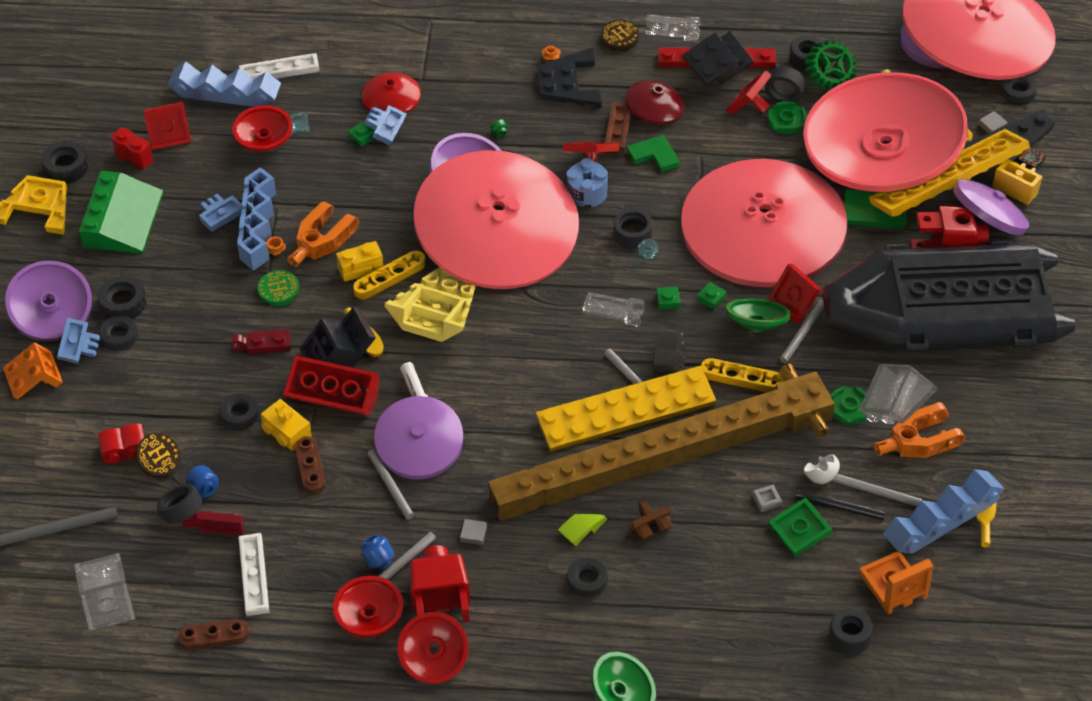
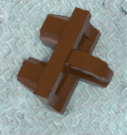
M647 501L639 502L638 510L641 518L632 521V526L629 527L631 534L636 533L641 542L654 535L650 528L653 524H656L660 533L671 529L672 523L669 517L671 510L669 506L652 512Z

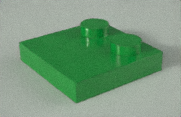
M806 497L768 521L771 529L794 557H797L833 534L832 528Z

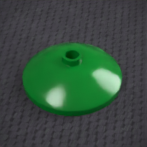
M745 298L731 301L726 305L727 315L740 326L753 332L774 329L782 326L790 319L788 308L769 300Z
M610 652L600 657L594 664L591 672V685L598 701H655L656 688L653 678L647 668L635 657L623 652Z

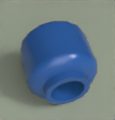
M199 465L188 472L186 483L192 484L201 498H207L216 492L219 486V479L209 467Z
M376 534L363 541L360 551L369 568L383 570L391 565V560L395 554L386 537H379Z

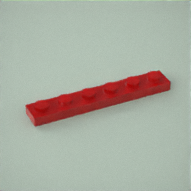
M658 48V67H690L683 58V53L691 48ZM744 48L754 60L753 64L747 68H776V49Z

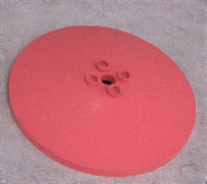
M875 73L846 81L823 95L812 107L806 118L804 144L812 164L832 181L863 191H897L915 187L934 179L957 160L967 140V117L958 98L947 88L933 80L908 73Z
M750 159L730 163L715 169L695 184L687 195L682 208L681 229L684 241L691 254L713 274L745 286L772 288L775 287L788 264H794L808 278H812L825 270L842 250L847 233V217L844 204L837 192L828 182L814 172L785 161ZM762 209H767V210H769V211L766 212V213H763V212H761L760 210H762Z

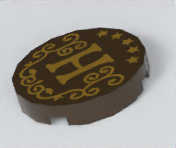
M623 19L613 20L605 24L601 30V41L610 50L620 49V51L632 49L638 43L639 29L630 21Z
M152 433L146 435L138 443L135 460L138 467L145 474L163 477L169 475L177 467L180 460V450L177 443L170 436L163 433Z

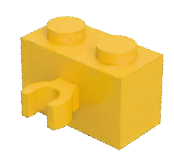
M1007 159L996 169L992 187L1028 205L1037 196L1043 176L1035 173V168H1032V170L1025 168V163L1019 165Z
M281 399L261 413V426L263 430L269 435L272 434L281 446H286L291 451L295 450L296 442L302 437L312 436L310 422Z

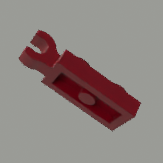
M290 329L247 332V337L238 334L232 335L233 351L248 349V354L291 351Z
M198 511V514L195 513L190 519L182 522L183 527H198L200 532L243 536L245 532L243 515L234 513L223 514L213 511Z

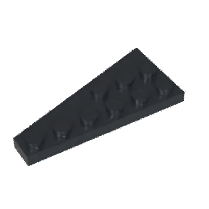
M1041 110L965 143L964 149L1004 129L1028 140L1029 146L1032 148L1036 141H1040L1054 128L1055 122L1044 110ZM1023 152L1020 155L1009 158V160L1016 163ZM997 164L989 168L988 171L973 176L970 180L990 187L993 184L996 169L1001 164Z

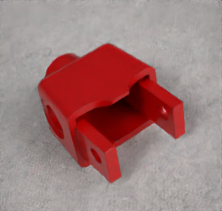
M939 206L938 212H917L919 232H932L931 239H911V248H918V246L931 248L988 245L989 230L987 223H976L974 213L966 207Z
M444 546L427 547L422 551L421 558L413 559L410 562L413 611L417 612V616L423 614L424 611L449 614L453 608L461 607L463 623L470 622L468 606L470 604V589L462 556L460 554H449L448 549Z

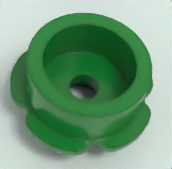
M497 120L490 125L492 136L500 138L507 134L509 125L504 120Z

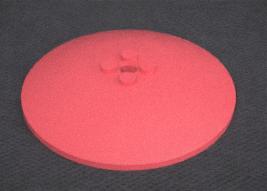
M904 0L903 23L914 43L935 61L966 75L996 80L1023 77L1044 66L1055 46V31L1052 22L1035 0Z
M485 150L470 152L456 156L438 166L421 185L416 196L413 213L418 240L424 251L436 265L461 281L492 289L524 287L552 275L566 262L572 253L579 229L576 204L564 183L540 163L522 155L505 151ZM498 205L501 206L503 210H495L493 207Z

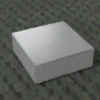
M995 111L979 120V126L988 133L1008 125V122Z
M774 484L753 490L752 496L761 512L782 506V500Z
M465 519L460 542L483 545L487 522Z

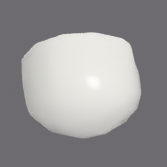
M828 455L824 458L820 456L817 465L807 463L803 471L812 482L826 484L837 475L840 464L835 455Z

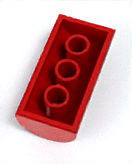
M295 355L283 397L369 416L377 400L379 375L375 372Z

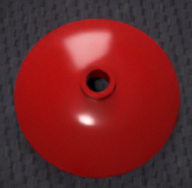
M397 72L383 73L373 77L365 84L362 90V102L368 111H371L372 107H376L386 112L388 106H392L407 114L418 105L421 98L418 83L410 76Z
M261 105L249 108L238 115L233 123L232 131L235 141L243 148L264 152L276 149L287 142L292 134L293 124L291 117L284 110L275 106Z
M362 576L347 582L340 588L334 598L333 613L338 625L347 633L358 637H375L388 632L398 623L403 613V598L399 589L389 580L378 576Z
M427 612L414 617L405 625L399 636L398 656L403 668L410 676L424 683L436 684L452 679L462 670L468 658L469 642L465 630L458 621L444 613ZM432 644H437L439 647L436 653L430 651Z

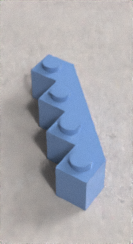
M185 61L174 69L167 86L184 98L255 107L268 105L274 101L281 83L268 72H264L256 79H253L240 68L227 76L214 65H211L200 73Z
M261 167L245 177L239 237L237 240L240 260L253 271L269 260L266 241L272 236L268 220L274 216L271 198L276 195L274 177Z
M974 469L962 487L948 485L936 502L921 501L910 518L894 517L883 535L898 552L915 553L991 507L999 500L1000 494L1005 488L988 471Z

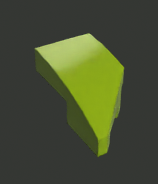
M574 514L558 530L574 546H577L590 531L595 533L607 518L604 515Z

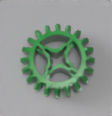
M829 39L825 40L824 43L818 42L817 47L813 46L811 52L807 54L806 57L808 59L805 61V64L809 67L805 69V72L811 73L808 79L813 78L815 81L812 84L815 86L818 83L819 90L825 87L827 93L836 86L856 78L854 73L858 71V68L854 65L857 64L858 60L852 59L855 53H849L850 47L844 48V42H841L839 45H837L836 40H833L831 43ZM828 53H833L837 56H831ZM818 60H819V64H820L821 67H822V71H820V69H819ZM835 61L836 63L833 65V67L827 71V69L830 67L829 65ZM830 75V76H832V77H834V78H837V79H836V80H835V79H830V78H827L826 76Z

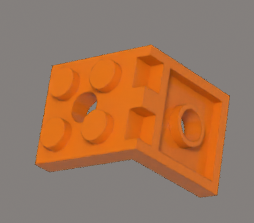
M897 551L861 567L859 574L889 615L896 606L902 604L905 608L911 605L916 597L921 595L924 599L928 597L934 565L927 559L910 566L902 553Z

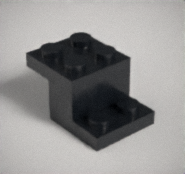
M731 31L720 38L716 33H713L683 53V58L706 87L715 80H718L721 85L753 64L754 61Z
M352 307L342 322L321 318L299 349L303 357L353 368L376 337L360 308Z

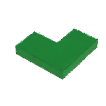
M664 135L627 146V152L634 164L654 159L661 172L680 167V161Z

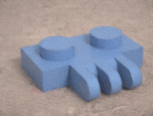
M388 106L386 112L372 107L364 124L375 130L373 138L391 146L407 114L392 106Z
M215 194L213 196L214 200L212 198L206 200L208 205L204 201L200 203V207L204 211L199 215L200 221L211 232L241 215L242 204L233 195L224 200L220 195Z
M67 317L57 359L78 364L80 354L96 357L97 352L91 349H98L99 344L96 342L100 341V336L86 332L88 322Z

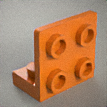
M35 342L3 368L13 398L17 400L41 380L45 384L49 383L56 388L63 383L52 352Z

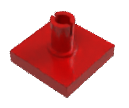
M765 70L746 84L726 110L732 115L750 102L762 114L770 104L758 92L772 75Z
M183 102L143 110L152 150L192 142Z
M613 142L563 143V152L585 153V158H590L596 163L597 153L619 151V143Z
M788 264L768 299L788 308L790 319L799 324L802 323L821 288L794 264Z

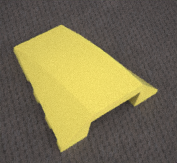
M438 267L423 277L421 283H414L410 286L409 291L396 295L394 301L388 300L385 302V308L402 330L443 342L463 331L476 285L461 281Z

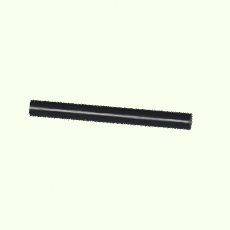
M797 490L795 498L802 500L806 497L812 503L884 520L886 515L885 511L802 490Z

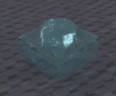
M307 112L288 114L293 124L292 134L310 132Z

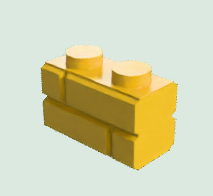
M376 241L336 253L338 270L344 282L366 276L384 266L383 256Z

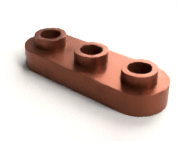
M302 437L296 442L295 450L303 488L309 494H319L325 489L326 484L318 445L314 438Z
M241 619L189 625L179 631L178 639L180 646L185 650L241 644L248 639L249 628L247 623Z

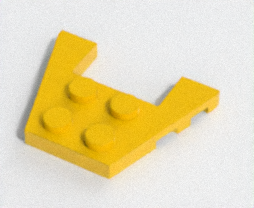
M27 175L11 191V195L6 200L0 202V224L6 225L14 209L50 215L45 225L46 232L64 235L66 182Z

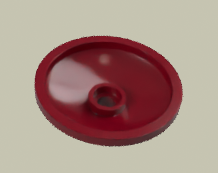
M655 80L636 82L626 92L625 103L632 114L645 122L669 124L678 120L683 113L684 102L674 88L663 82Z

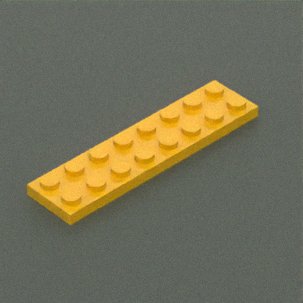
M1004 129L964 149L957 160L934 179L903 190L878 192L869 197L870 203L892 217L899 216L904 211L917 207L928 199L935 198L937 194L954 188L960 179L970 180L973 176L986 172L989 168L1002 164L1013 156L1020 155L1023 151L1030 148L1029 141Z
M697 366L536 412V418L550 452L711 407L716 405L717 400L702 367Z

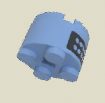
M590 158L582 159L581 162L573 165L567 171V188L577 206L591 205V207H595L603 203L607 198L608 172L602 165L593 162Z

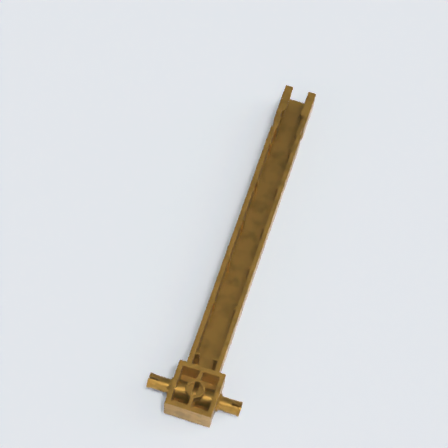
M788 364L789 370L784 365L780 372L786 381L776 384V389L553 460L535 466V468L530 470L525 469L488 481L489 498L492 503L497 502V515L499 520L502 521L536 510L544 505H552L790 428L792 432L812 427L816 436L822 438L820 432L823 437L830 432L825 422L833 420L835 403L816 371L799 377L792 364Z

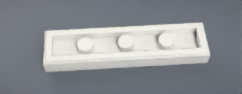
M316 53L239 66L241 70L253 79H256L264 72H268L275 79L320 72Z
M262 534L239 536L246 616L269 613Z

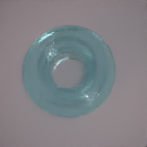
M645 239L638 246V253L643 258H654L659 253V246L654 240Z

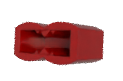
M120 128L111 135L114 152L118 158L129 161L133 167L144 170L153 162L150 144L146 139L135 136L132 131L126 128Z
M129 424L120 429L112 428L98 433L104 463L116 464L126 458L135 459L136 447L145 437L142 424Z

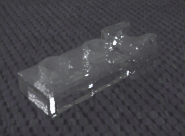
M647 14L646 34L681 37L685 41L696 42L700 34V18L692 16L677 18Z
M588 292L583 305V313L625 321V324L640 326V315L644 314L645 302L643 300L635 298L627 300Z

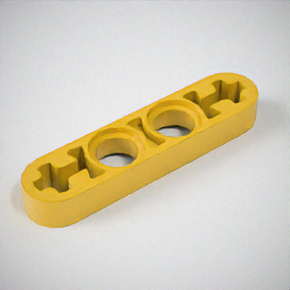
M421 251L409 252L358 279L353 287L355 296L361 300L368 299L421 271L426 266L424 253ZM395 268L404 269L401 273H395L393 270ZM379 277L386 278L384 282L376 281Z
M713 358L705 359L701 364L707 380L762 392L773 391L776 389V384L784 382L783 375L775 371ZM728 371H735L737 375L730 377L726 373ZM755 375L759 379L757 381H750L747 377Z

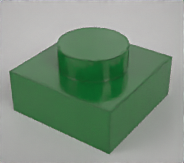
M364 121L350 129L348 135L362 147L374 139L373 134L375 130L366 126Z
M711 282L697 294V300L713 310L727 297V291Z
M678 287L657 288L659 310L680 308Z

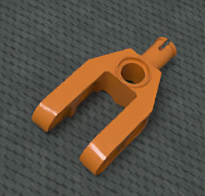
M325 201L321 202L301 221L296 238L297 249L287 257L291 266L294 264V267H297L306 257L315 260L335 252L357 230L359 219L347 214L326 235H322L317 230L323 227L324 223L329 219L334 206Z
M939 402L907 413L893 427L891 438L875 442L874 450L878 456L895 450L901 457L927 458L958 447L964 442L965 435L961 429L955 428L949 431L943 430L940 434L929 438L919 436V430L939 424L948 417V410L943 403Z

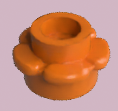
M548 46L542 50L541 55H543V60L547 63L559 59L561 52L554 46Z
M270 237L266 242L268 254L279 255L286 249V245L280 237Z

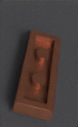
M612 102L605 142L619 143V151L611 152H625L631 112L625 103Z

